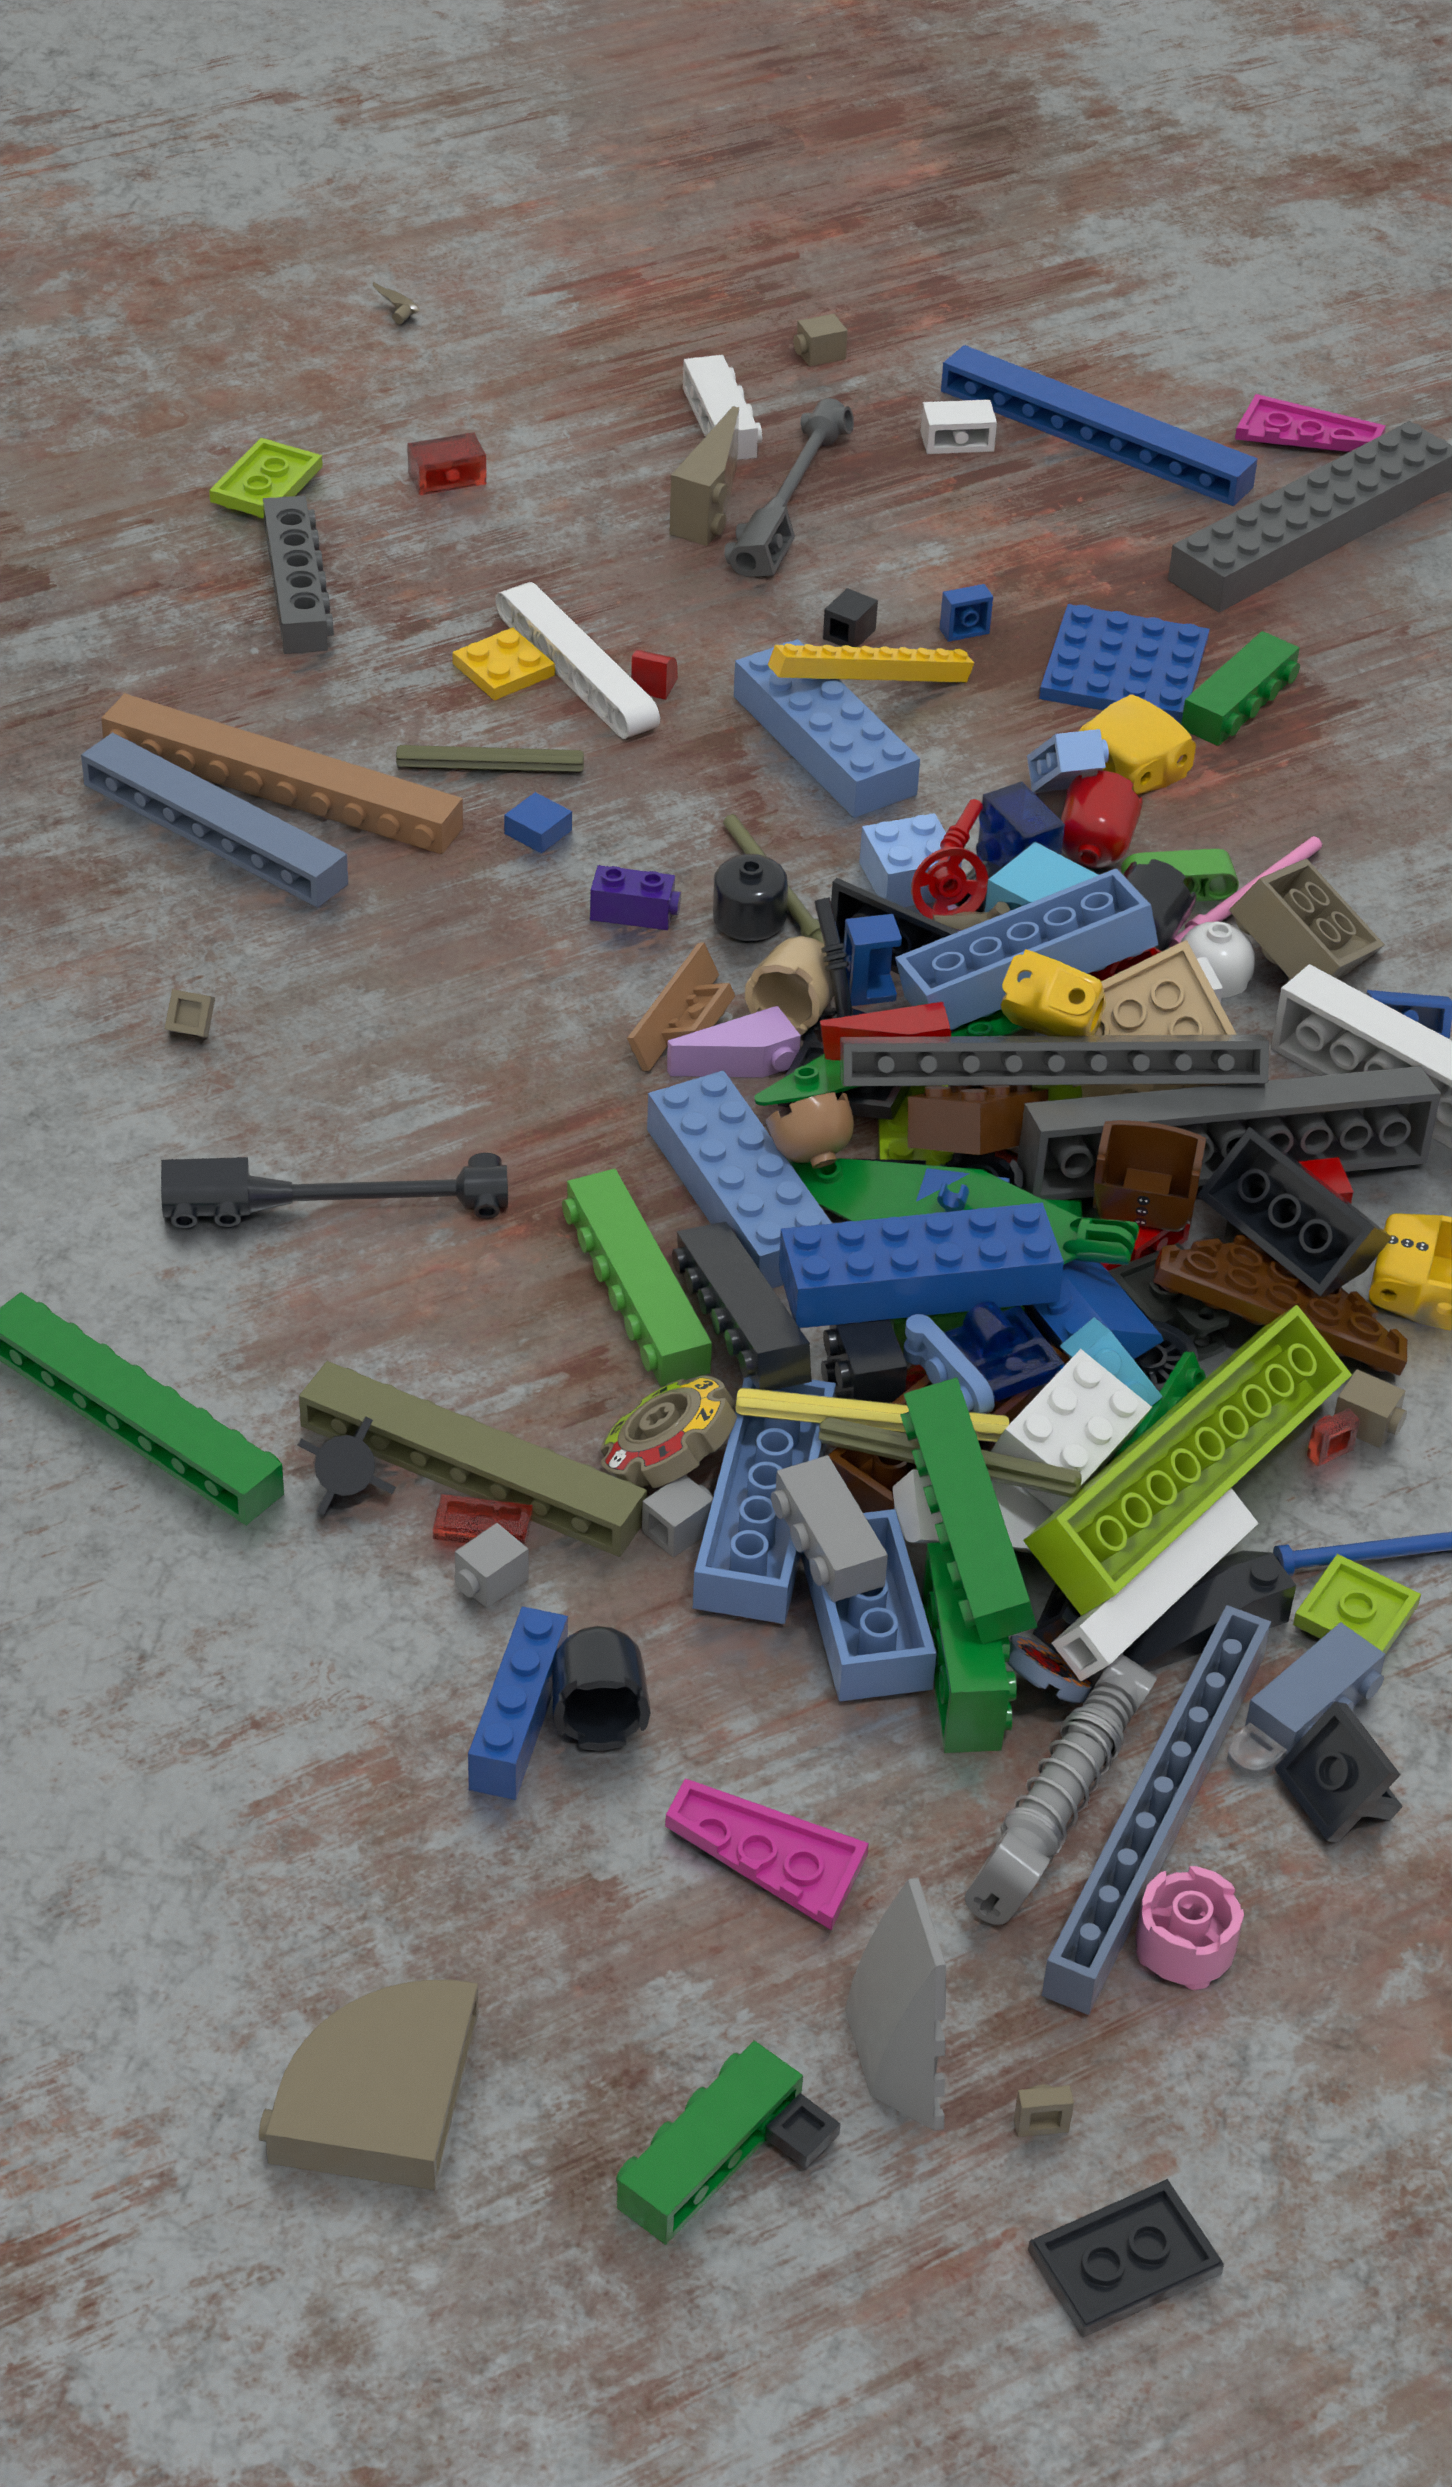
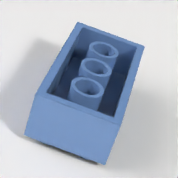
M895 1509L863 1513L888 1554L885 1586L832 1602L824 1586H818L815 1583L810 1570V1562L805 1553L801 1552L805 1575L839 1702L933 1690L937 1653Z

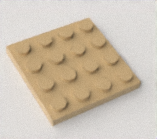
M1187 940L1101 981L1106 998V1007L1101 1017L1100 1027L1094 1036L1237 1035ZM1236 1083L1082 1084L1081 1088L1082 1098Z

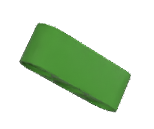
M1223 849L1136 853L1127 857L1121 865V873L1123 875L1132 862L1149 864L1151 859H1156L1170 864L1185 875L1186 878L1183 883L1189 889L1190 894L1195 892L1196 902L1227 899L1237 892L1239 887V881L1231 857Z

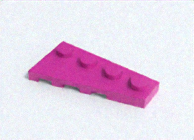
M686 1778L666 1813L665 1827L832 1930L868 1855L869 1843Z

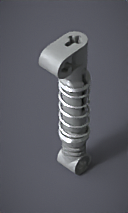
M1120 1654L1110 1665L1104 1668L1083 1706L1076 1708L1066 1717L1060 1729L1062 1739L1051 1742L1049 1746L1051 1757L1044 1758L1038 1763L1037 1768L1040 1776L1031 1777L1027 1780L1028 1795L1017 1797L1014 1804L1016 1808L1011 1809L1005 1815L1000 1828L1002 1837L997 1841L996 1847L988 1856L965 1894L966 1905L973 1914L983 1921L1001 1925L1010 1920L1032 1891L1050 1860L1059 1853L1067 1837L1066 1831H1069L1076 1825L1078 1812L1087 1807L1090 1799L1089 1794L1098 1788L1101 1781L1100 1776L1109 1770L1112 1759L1117 1757L1124 1741L1122 1732L1157 1680L1156 1676L1123 1654ZM1107 1761L1105 1767L1101 1770L1104 1762ZM1096 1778V1781H1095V1783H1094V1786H1092V1787L1090 1788L1091 1784L1093 1783L1094 1779ZM1037 1780L1031 1789V1782ZM1085 1796L1083 1804L1077 1808L1081 1799ZM1025 1799L1022 1805L1019 1807L1020 1801ZM1074 1813L1072 1822H1071L1069 1825L1066 1826L1067 1822L1069 1821V1819L1071 1818L1072 1814Z

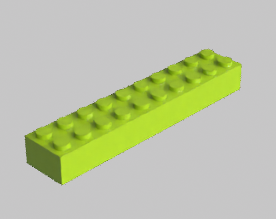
M1295 1305L1264 1326L1084 1485L1079 1493L1066 1501L1023 1539L1024 1543L1080 1615L1083 1616L1121 1591L1349 1379L1352 1374L1299 1306Z

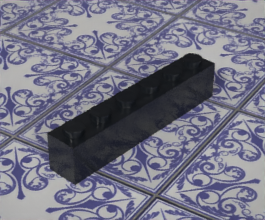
M725 1221L677 1231L678 1248L672 1250L675 1271L677 1274H683L689 1293L696 1294L702 1313L704 1315L709 1314L715 1333L724 1337L730 1356H736L739 1360L743 1376L745 1378L750 1377L757 1389L769 1391L812 1382L810 1342L728 1223Z

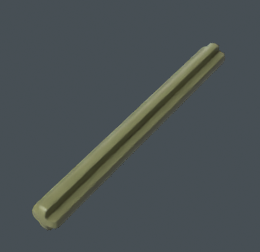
M826 1418L819 1427V1441L823 1444L915 1464L911 1450L920 1448L918 1439L908 1441L905 1433L836 1418ZM981 1450L991 1481L1069 1498L1074 1497L1080 1491L1082 1475L1077 1470Z

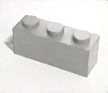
M827 1455L777 1470L776 1490L771 1493L774 1512L779 1519L784 1518L790 1527L794 1547L798 1552L805 1553L810 1562V1570L815 1583L818 1586H824L832 1602L885 1586L888 1554L830 1457Z

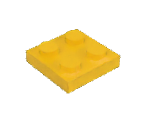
M513 627L452 652L453 665L494 701L555 676V663Z

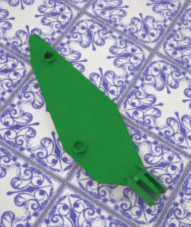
M836 1158L837 1161L831 1165L813 1169L811 1162L800 1164L788 1160L819 1206L847 1221L945 1212V1209L937 1201L940 1189L916 1202L926 1169L930 1168L970 1173L947 1185V1188L953 1193H959L962 1184L968 1187L969 1196L964 1210L1043 1202L1064 1264L1072 1260H1078L1081 1262L1129 1265L1135 1241L1139 1234V1226L1136 1222L1080 1218L981 1169Z

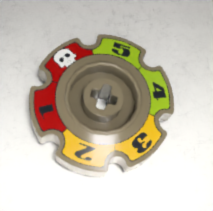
M698 1376L689 1382L680 1379L660 1387L637 1402L638 1405L633 1410L623 1414L614 1423L605 1436L600 1448L605 1456L601 1460V1465L607 1474L621 1480L630 1481L641 1488L649 1484L652 1488H657L675 1481L700 1465L699 1462L706 1455L715 1452L727 1439L737 1419V1415L732 1409L736 1403L725 1385L719 1379L712 1376Z

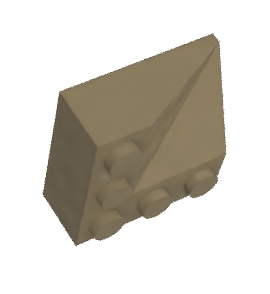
M1307 858L1259 878L1229 909L1235 916L1238 927L1244 933L1252 935L1261 945L1264 956L1273 964L1278 965L1287 974L1289 981L1309 964L1339 980L1385 946Z

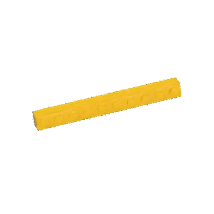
M787 643L774 646L768 666L779 678L967 682L975 662L968 656L966 651L961 649L945 650L937 648L936 650H927L925 648L908 649L905 647L895 649L884 646L881 648H871L868 646L851 647L848 645L833 647L831 645L813 646L810 644L799 646Z

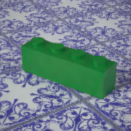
M1261 631L1185 699L1181 725L1188 733L1216 746L1221 745L1230 735L1234 736L1239 731L1241 725L1249 718H1254L1263 705L1269 700L1273 701L1284 686L1294 682L1300 670V664L1297 663L1300 647Z
M755 2040L741 2054L733 2053L725 2061L720 2069L719 2076L709 2087L705 2088L702 2086L698 2088L688 2100L685 2111L673 2123L667 2121L657 2130L651 2141V2146L639 2158L633 2156L621 2167L616 2177L617 2209L663 2244L667 2245L767 2140L765 2138L766 2126L799 2093L802 2094L803 2075Z

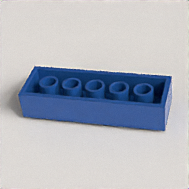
M1043 1202L782 1228L780 1232L779 1271L792 1318L799 1328L905 1318L915 1314L934 1315L1059 1302L1064 1261Z

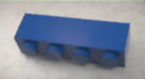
M524 1606L521 1607L468 1752L469 1790L512 1800L517 1799L552 1699L553 1664L558 1647L568 1637V1616Z

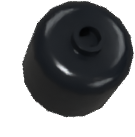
M758 854L734 856L719 866L714 874L713 920L720 931L731 938L741 941H760L770 938L782 929L787 919L788 877L782 866L771 858Z

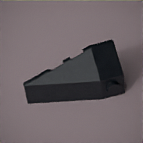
M1242 1550L1225 1556L1121 1654L1148 1672L1201 1654L1226 1605L1271 1621L1270 1628L1287 1623L1290 1618L1296 1584L1272 1552Z

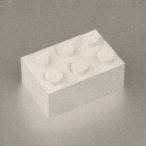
M1080 1349L1009 1424L991 1452L1077 1470L1082 1475V1488L1102 1470L1130 1439L1152 1406ZM1025 1488L1052 1512H1055L1070 1499L1069 1497Z

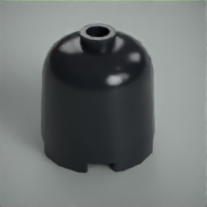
M1151 859L1149 864L1132 862L1123 873V876L1151 904L1158 945L1155 947L1160 951H1164L1195 908L1196 894L1195 892L1190 894L1189 889L1183 883L1186 878L1185 875L1172 865L1156 859Z
M593 1626L583 1628L571 1634L558 1647L552 1670V1709L555 1727L560 1735H563L565 1732L568 1736L577 1739L580 1748L604 1751L626 1745V1737L637 1732L639 1728L641 1731L647 1728L651 1710L644 1663L638 1645L627 1634L612 1627Z

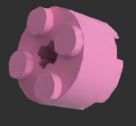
M1189 1866L1188 1872H1176L1167 1876L1166 1871L1159 1873L1147 1884L1142 1898L1135 1935L1137 1943L1136 1954L1139 1962L1161 1978L1185 1985L1191 1990L1207 1988L1212 1980L1219 1978L1231 1967L1237 1950L1244 1912L1234 1896L1235 1888L1218 1873L1198 1866Z

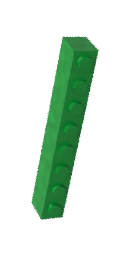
M20 1292L0 1307V1361L244 1525L247 1526L284 1495L283 1466L273 1453L269 1451L264 1452L250 1443L242 1433L235 1429H229L218 1422L206 1409L197 1408L183 1399L175 1389L170 1386H164L151 1378L143 1368L135 1364L132 1365L116 1355L108 1345L98 1343L83 1333L76 1324L68 1323L54 1314L44 1303L36 1302Z

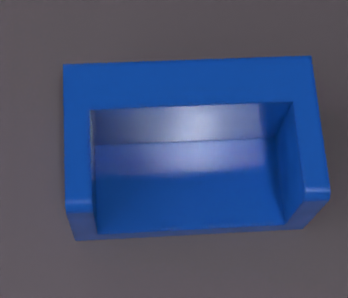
M893 914L846 919L845 948L843 952H847V957L844 958V961H849V966L846 970L852 1006L896 1001L897 992L890 975L892 947L900 946L902 937Z

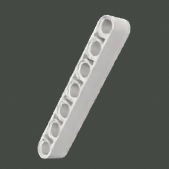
M528 582L497 593L496 607L502 620L510 628L513 627L552 660L555 663V673L619 737L627 739L659 726L660 714L654 700L533 582Z

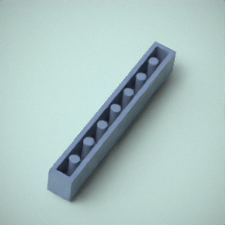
M113 732L81 754L85 786L317 908L348 885L347 853Z

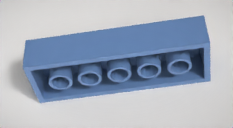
M798 639L782 644L785 645L789 643L793 645L804 646ZM773 648L735 660L733 697L853 818L917 795L920 758L839 679L779 678L768 666Z
M1116 868L897 956L895 959L904 997L911 1006L944 1002L950 1030L953 1031L963 1024L980 1017L990 1016L1001 1009V1002L1005 995L1002 987L1004 978L1013 957L1019 954L1023 955L1025 949L1055 959L1088 974L1101 971L1108 965L1125 958L1140 955L1143 951L1157 946L1158 940L1151 904ZM1027 971L1020 973L1017 978L1018 983L1023 978H1030L1032 973Z
M724 1070L648 1093L647 1130L710 1224L726 1221L772 1289L782 1286L783 1282L779 1271L781 1229L832 1224V1222L788 1160L777 1150L771 1136Z
M744 1377L742 1388L757 1389L750 1377ZM812 1380L809 1383L772 1391L835 1397L836 1383ZM735 1412L737 1419L729 1435L694 1570L693 1609L785 1624L801 1559V1552H798L794 1547L790 1527L784 1518L779 1519L775 1514L771 1502V1493L776 1490L777 1470L824 1457L827 1444L819 1441V1423L745 1416Z

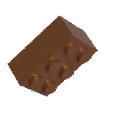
M1032 1085L925 1087V1093L908 1097V1148L983 1155L1019 1146L1025 1103L1048 1101V1089L1035 1088Z

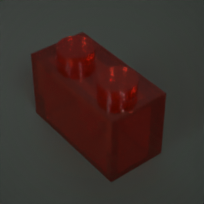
M474 432L407 443L408 474L419 495L487 484L486 453Z

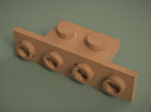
M704 942L697 943L627 1037L631 1050L635 1054L642 1071L651 1070L667 1048L668 1040L714 1026L718 1019L724 1015L726 1008L736 996L730 983L713 984L718 978L719 973Z

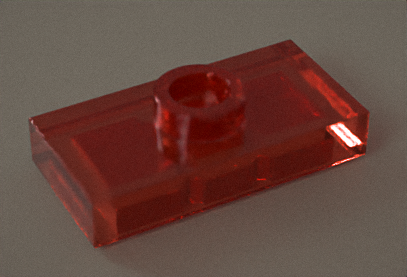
M441 1494L433 1526V1539L468 1543L498 1523L526 1546L533 1516V1505Z

